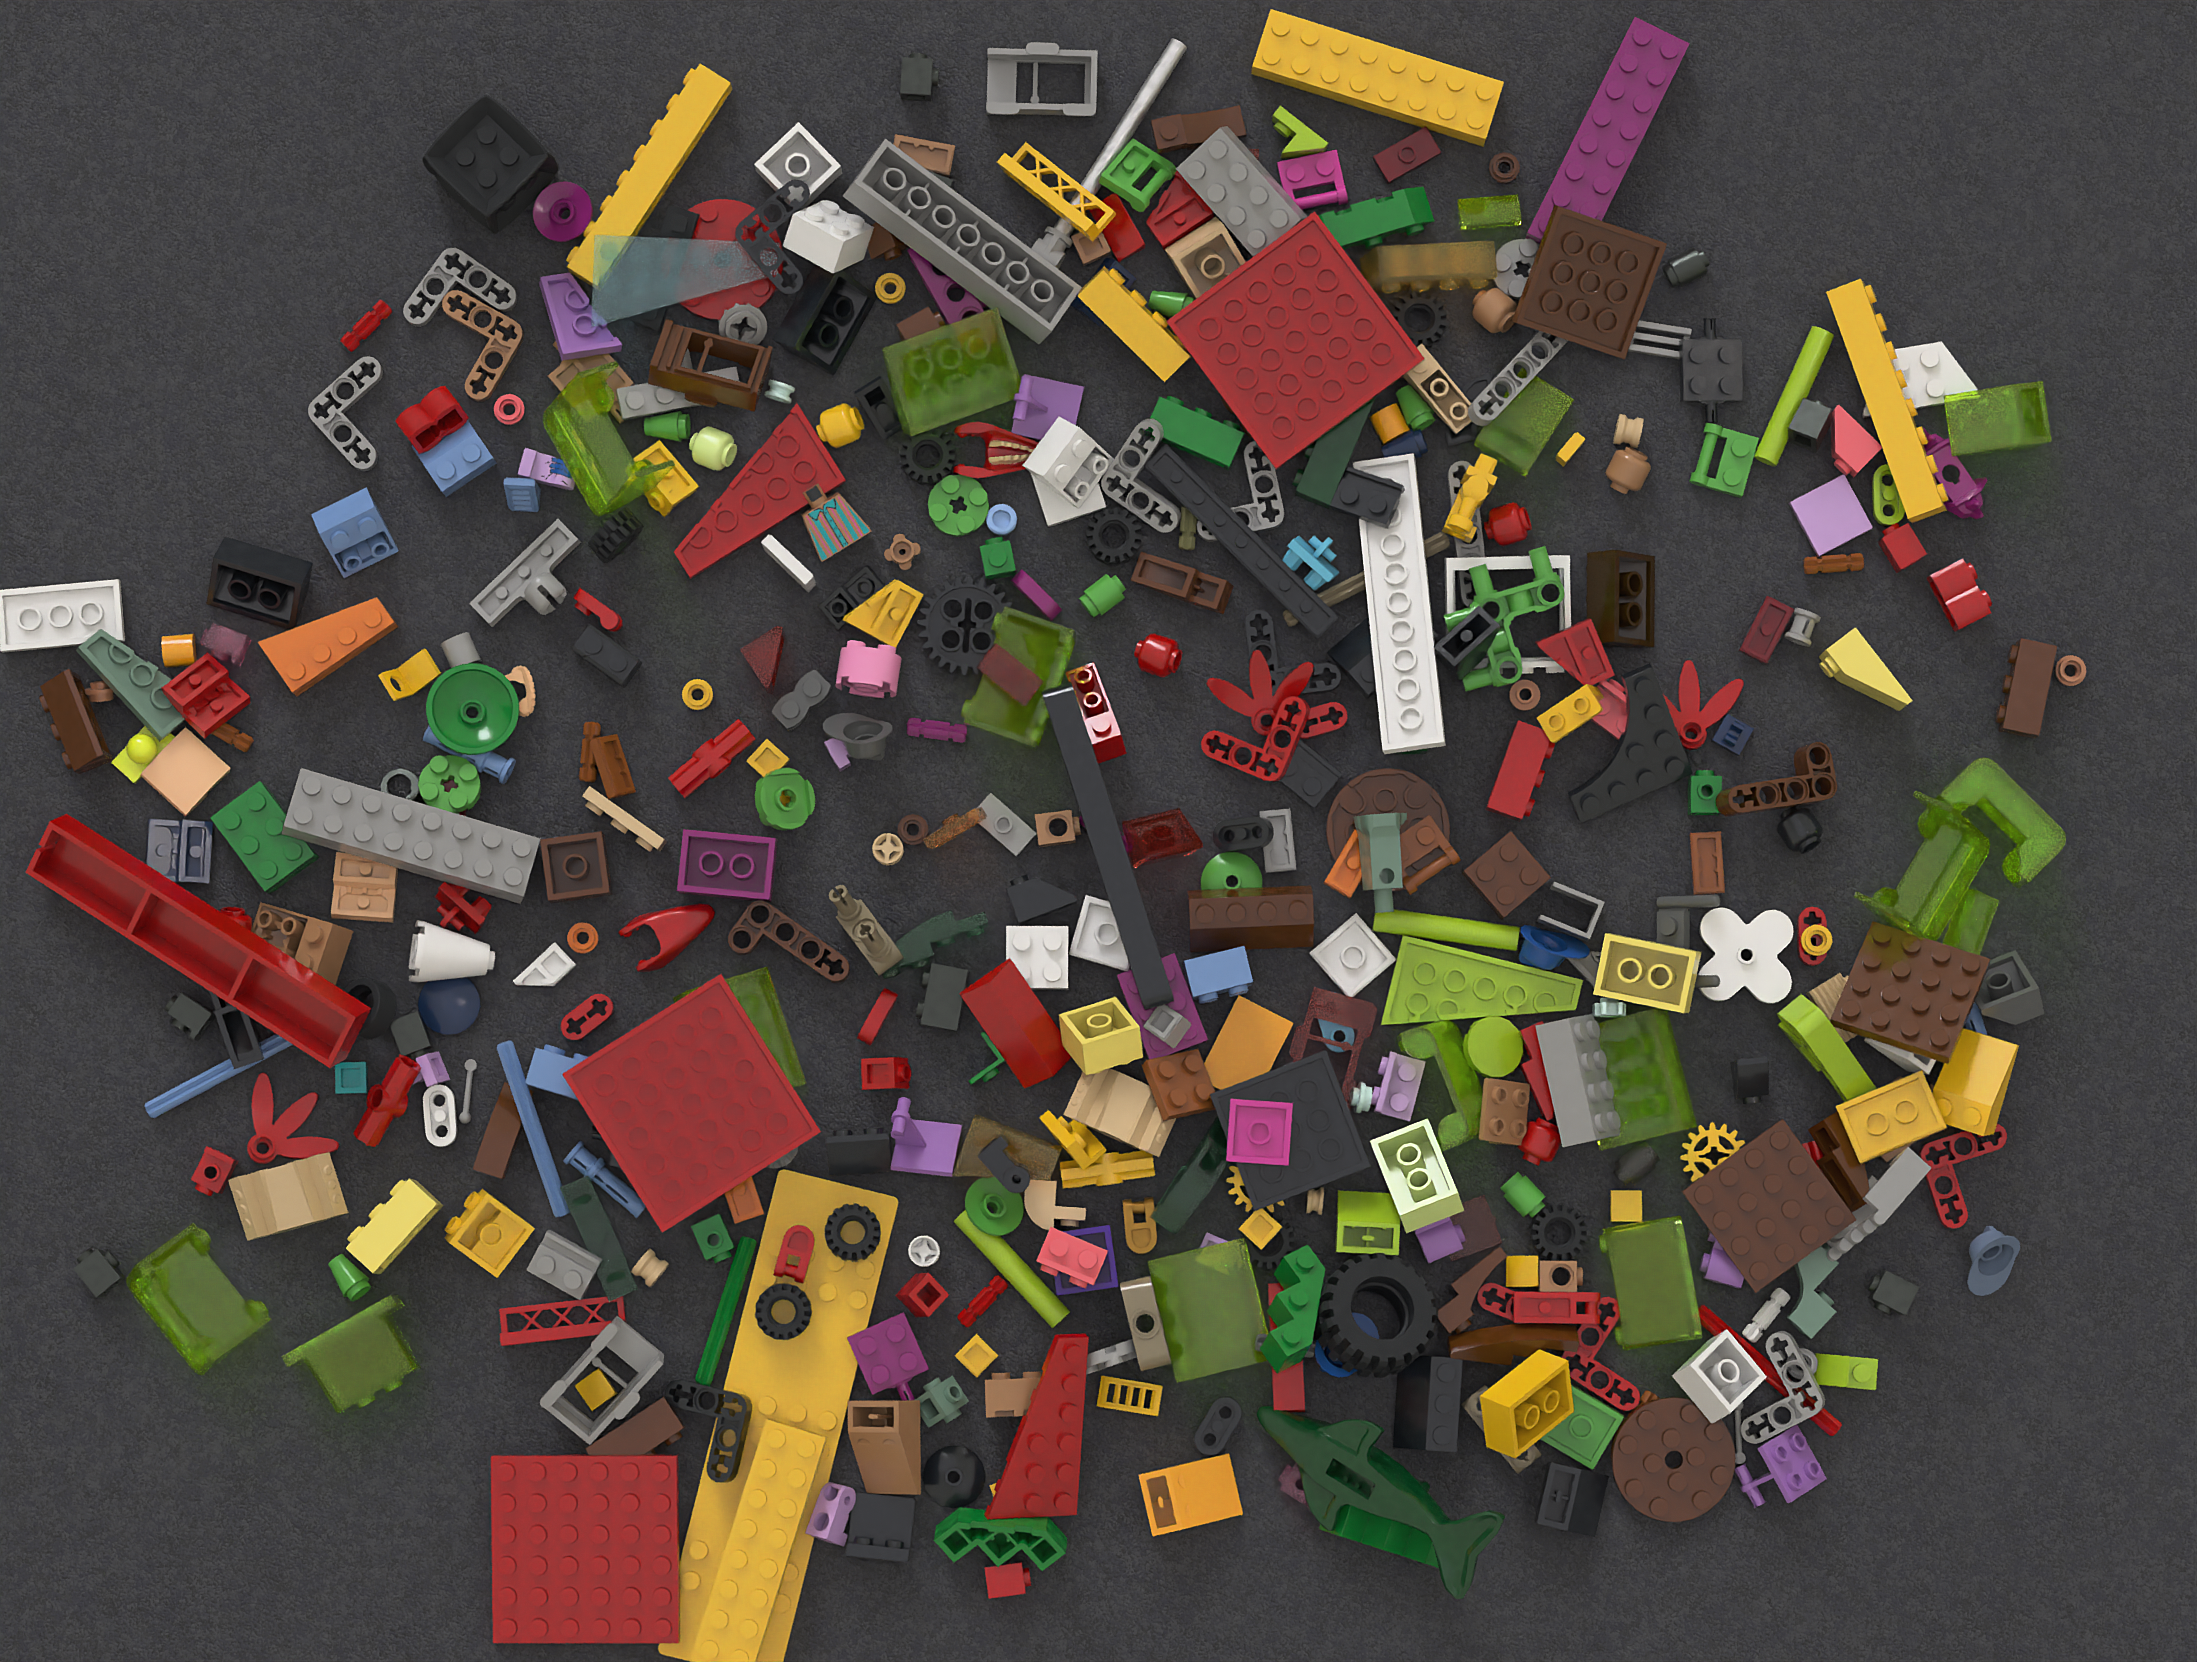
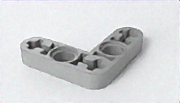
M448 248L441 253L407 300L403 313L411 325L415 327L426 325L442 305L443 297L452 291L457 283L500 312H507L515 307L517 294L509 283L457 248ZM456 256H459V263L466 269L469 263L473 265L466 270L463 279L459 278L463 273L458 268L453 266L450 270L447 269L449 264L446 259L448 257L454 259ZM475 272H482L487 277L486 284L481 288L472 287L470 284V277ZM439 279L444 283V290L441 294L431 295L428 293L427 285L431 280ZM493 281L498 282L494 285V288L500 293H504L506 290L509 291L508 297L510 301L508 303L503 301L501 304H497L498 298L491 291L488 297L484 295L490 290ZM423 293L428 300L435 303L433 306H430L427 302L422 309L425 316L423 318L417 316L413 319L411 308L413 306L416 308L421 306L424 300L419 296Z
M370 356L357 360L309 404L308 408L311 420L345 458L360 471H369L374 468L378 461V454L375 448L348 420L344 413L382 378V366L378 360ZM366 364L369 367L375 365L376 367L373 369L374 377L364 376L360 380L364 386L360 389L350 376L355 374L358 379L364 373L363 365ZM344 383L351 384L354 387L353 396L346 400L339 398L337 395L339 386ZM330 394H332L337 403L342 405L337 409L333 404L327 410L329 416L326 419L322 416L315 417L318 414L317 406L326 407L331 403L330 399L327 398ZM340 426H347L351 429V438L346 442H338L335 439V431ZM360 438L361 442L356 444L363 452L371 451L368 455L370 461L368 463L363 461L357 463L356 461L359 458L357 453L352 448L349 453L345 449L353 446L357 439Z
M1145 419L1134 428L1103 475L1101 487L1109 497L1156 530L1170 532L1180 523L1181 512L1179 508L1137 478L1164 435L1163 427L1157 420ZM1148 427L1153 428L1152 435L1155 438L1151 437L1145 442L1143 447L1138 443L1145 435L1142 428L1145 430ZM1134 450L1139 454L1140 462L1138 465L1131 466L1126 462V451ZM1116 476H1119L1121 478L1120 484L1127 489L1131 485L1135 488L1128 493L1126 498L1123 494L1127 490L1121 486L1114 489L1111 486L1113 481L1110 478L1114 479ZM1143 492L1148 496L1149 504L1147 507L1140 508L1134 503L1133 497L1135 493ZM1157 502L1159 506L1156 510L1162 514L1169 511L1171 513L1170 519L1173 523L1169 521L1164 524L1161 522L1163 518L1161 514L1155 511L1150 515L1148 512Z
M1253 441L1244 450V463L1253 503L1230 509L1235 514H1246L1249 518L1248 527L1254 533L1277 528L1284 519V508L1276 471L1268 458L1263 456L1261 462L1262 467L1269 466L1270 471L1261 470L1255 474L1251 472V469L1257 470V463L1254 458L1250 459L1249 455L1253 454V448H1259L1256 442ZM1268 477L1273 483L1272 489L1267 493L1259 492L1255 487V482L1258 478ZM1275 495L1277 500H1271L1270 503L1272 510L1278 511L1279 515L1275 516V522H1269L1268 518L1262 517V514L1266 513L1265 501L1259 504L1258 499H1269ZM1198 521L1197 533L1199 537L1207 542L1218 541L1213 535H1209L1208 531H1203L1202 527L1204 526Z
M1778 1331L1772 1334L1766 1341V1350L1790 1396L1750 1415L1743 1421L1741 1434L1749 1443H1761L1816 1415L1825 1405L1824 1394L1795 1339L1785 1331ZM1778 1337L1780 1341L1786 1340L1788 1346L1785 1347V1351L1788 1357L1794 1353L1797 1359L1789 1360L1782 1366L1780 1360H1784L1785 1356L1781 1350H1774L1773 1346L1777 1343L1775 1338ZM1798 1365L1803 1369L1804 1377L1800 1382H1793L1788 1378L1787 1369L1789 1366ZM1809 1381L1811 1386L1807 1387L1806 1391L1810 1397H1817L1818 1401L1814 1403L1816 1409H1812L1811 1406L1805 1407L1802 1403L1806 1399L1803 1390L1797 1394L1794 1388L1801 1387ZM1782 1406L1789 1409L1791 1419L1788 1423L1781 1424L1777 1422L1774 1416L1776 1408ZM1767 1413L1769 1423L1775 1430L1771 1431L1769 1425L1760 1431L1761 1437H1758L1755 1433L1750 1435L1748 1429L1751 1427L1750 1421L1758 1425L1767 1420L1763 1416V1414Z

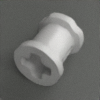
M1795 608L1793 613L1796 616L1790 631L1786 632L1784 637L1799 645L1810 647L1812 631L1815 623L1820 622L1821 617L1813 612Z

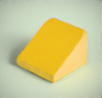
M1507 1256L1506 1287H1538V1256Z
M601 1368L596 1369L575 1385L591 1411H594L618 1394Z

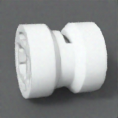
M929 1236L914 1238L908 1249L910 1259L916 1265L922 1267L933 1265L940 1255L938 1243Z

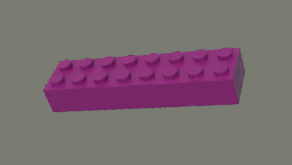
M1634 17L1525 239H1532L1538 244L1541 243L1554 204L1601 221L1603 220L1690 43Z

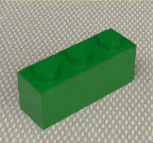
M1167 396L1166 399L1159 397L1150 419L1157 420L1163 427L1164 435L1161 442L1229 471L1244 437V433L1239 431L1241 427L1228 420H1224L1223 423L1211 419L1212 414L1203 409L1195 408V411L1185 408L1183 407L1184 402L1175 397ZM1148 427L1145 430V435L1155 438L1152 435L1153 428Z

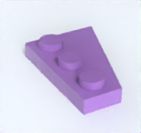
M571 273L540 277L539 285L562 361L621 351V342L610 333L607 323L602 316L597 315L589 304L590 299Z

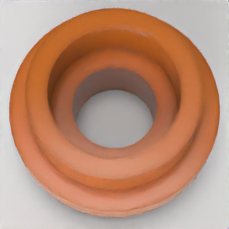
M577 923L569 930L567 941L575 952L581 954L589 953L597 946L598 933L588 923ZM580 933L588 934L589 940L587 943L580 944L577 938Z

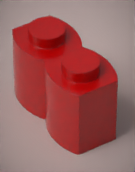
M440 386L430 391L419 404L405 409L395 422L420 454L435 447L442 440L443 436L460 429L469 417L446 386Z
M1963 559L1927 577L1935 597L1955 632L1991 613L1989 607L1992 606L1985 590L1980 591L1975 582L1978 576L1973 565L1970 562L1966 564Z

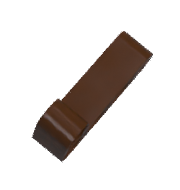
M1815 742L1800 747L1794 754L1796 772L1794 777L1737 785L1721 791L1716 798L1718 811L1724 816L1732 817L1815 804L1832 798L1837 791V781L1829 747L1822 742ZM1810 751L1815 755V764L1809 758ZM1816 782L1821 786V794L1815 789ZM1788 786H1790L1794 792L1793 799L1787 793ZM1760 790L1765 793V803L1759 797ZM1744 797L1743 803L1733 802V799Z
M763 900L752 902L729 933V946L739 955L752 953L763 937L766 936L833 983L843 982L849 977L850 964L843 955ZM764 907L768 909L769 917L764 923L753 921L752 914L756 908ZM783 925H790L794 928V936L788 941H782L777 936L778 929ZM741 932H746L751 936L750 945L744 949L737 948L734 943L736 935ZM810 942L816 943L820 948L818 956L813 959L805 958L802 953L803 947ZM826 951L831 953L827 956V959L832 963L843 962L841 967L844 972L841 975L835 973L834 976H831V969L825 963H822L821 968L816 966L824 959Z

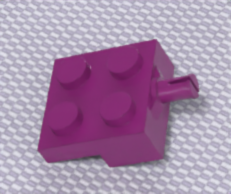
M904 1312L847 1337L872 1395L886 1388H897L901 1400H907L904 1391H906L909 1400L915 1399L908 1382L915 1375L929 1370Z

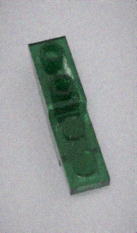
M952 910L918 925L895 943L904 958L881 974L883 979L900 975V969L912 965L913 970L929 965V959L935 957L931 947L933 944L937 943L938 948L955 943L954 937L965 933L967 938L985 933L983 927L989 926L985 912L955 921Z
M1218 1115L1187 1164L1180 1168L1150 1218L1174 1235L1179 1232L1195 1212L1229 1163V1161H1226L1227 1139Z

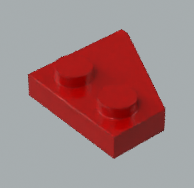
M1178 171L1175 172V178L1167 191L1165 190L1159 199V205L1152 211L1146 221L1148 229L1163 250L1214 217L1211 208Z
M1590 618L1535 642L1538 648L1583 686L1586 684L1594 685L1615 676Z

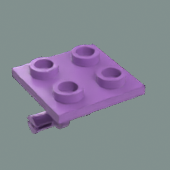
M1024 374V376H1021L1019 392L1014 395L1016 405L1012 417L1014 419L1012 433L1031 439L1042 440L1058 417L1076 425L1084 387Z
M905 1097L899 1098L897 1109L892 1113L891 1117L893 1123L891 1137L895 1139L891 1170L952 1177L962 1125L911 1119L908 1113L911 1101Z
M1797 1424L1758 1448L1770 1470L1769 1473L1753 1479L1745 1463L1734 1470L1742 1484L1740 1487L1742 1492L1747 1493L1754 1508L1766 1502L1757 1486L1774 1478L1787 1503L1794 1501L1827 1479Z

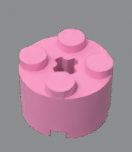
M847 641V647L841 648L836 688L842 690V686L845 685L850 687V694L864 697L884 698V692H890V697L896 696L902 660L899 655L895 654L896 648L890 645H878V648L865 647L866 644L861 641Z

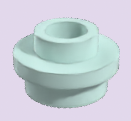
M1359 1082L1357 1088L1352 1087L1350 1092L1349 1105L1354 1106L1355 1113H1360L1361 1111L1368 1112L1371 1105L1372 1087L1366 1086L1363 1082Z

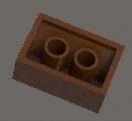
M67 669L41 685L43 695H40L39 699L46 713L50 712L54 723L50 724L51 730L57 741L62 740L66 750L62 752V757L68 770L73 768L74 772L82 774L113 761L92 705L89 702L88 695L85 694V688L80 676Z

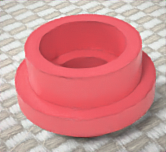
M513 394L501 396L494 405L496 418L505 425L518 423L525 413L522 400ZM513 405L515 412L512 415H506L504 413L506 406Z

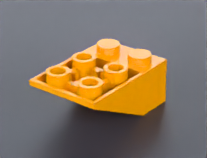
M1229 1453L1138 1474L1152 1536L1243 1514Z

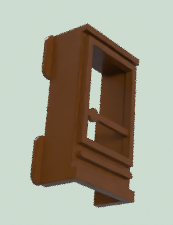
M666 319L650 363L648 384L685 393V399L696 404L715 407L719 402L755 412L770 369L773 347L768 346V348L701 330L673 324L672 320ZM687 348L689 352L703 353L697 371L681 367ZM707 355L738 362L742 366L752 368L748 383L702 372Z

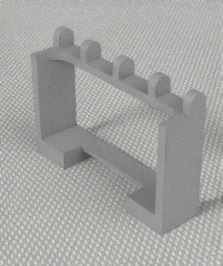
M1909 1147L1893 1159L1889 1164V1169L1879 1180L1873 1176L1868 1179L1869 1192L1863 1197L1867 1204L1852 1212L1856 1218L1855 1222L1826 1242L1831 1246L1827 1252L1828 1260L1832 1262L1838 1260L1843 1253H1847L1855 1244L1861 1242L1866 1235L1871 1234L1878 1226L1884 1224L1930 1171L1931 1167Z

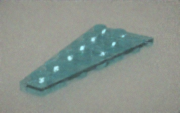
M594 235L591 328L763 279L767 276L738 241ZM766 248L761 252L760 260L764 265L772 266L777 262L778 254L774 249ZM778 268L770 271L772 276L778 273Z

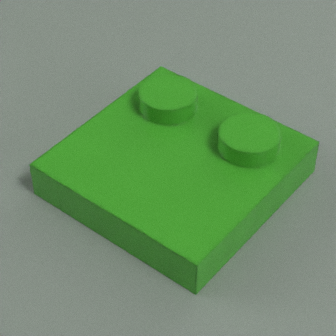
M1571 1384L1574 1412L1544 1435L1541 1440L1593 1470L1621 1424L1624 1415Z

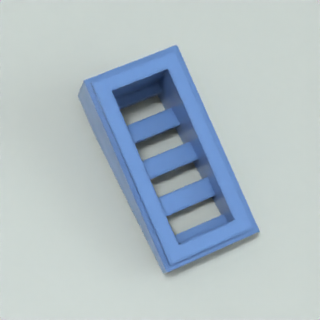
M508 477L504 479L507 504L511 511H539L541 489L534 479Z

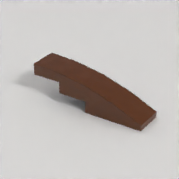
M1549 1323L1510 1324L1481 1328L1448 1336L1447 1345L1450 1358L1511 1366L1513 1355L1530 1357L1539 1349L1545 1352L1546 1348L1577 1352L1579 1338L1576 1325Z

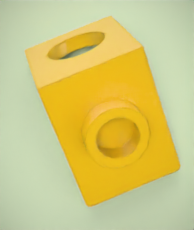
M423 649L398 668L382 672L378 676L393 701L413 696L439 677L441 672L427 649ZM390 678H393L398 682L401 691H398L393 687Z

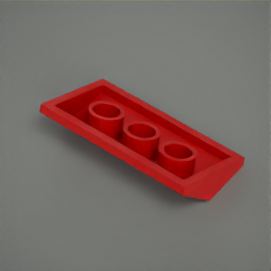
M1011 958L959 993L1024 1089L1053 1077L1071 1058L1062 1045L1060 1030Z

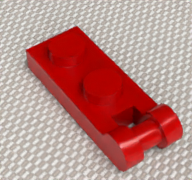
M1513 1292V1323L1600 1324V1314H1597V1302H1601V1293ZM1576 1302H1585V1314H1576Z

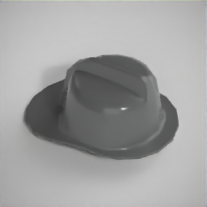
M855 713L835 714L827 718L823 723V731L828 736L842 741L847 753L856 759L882 760L885 756L886 737L893 731L892 725L888 722Z

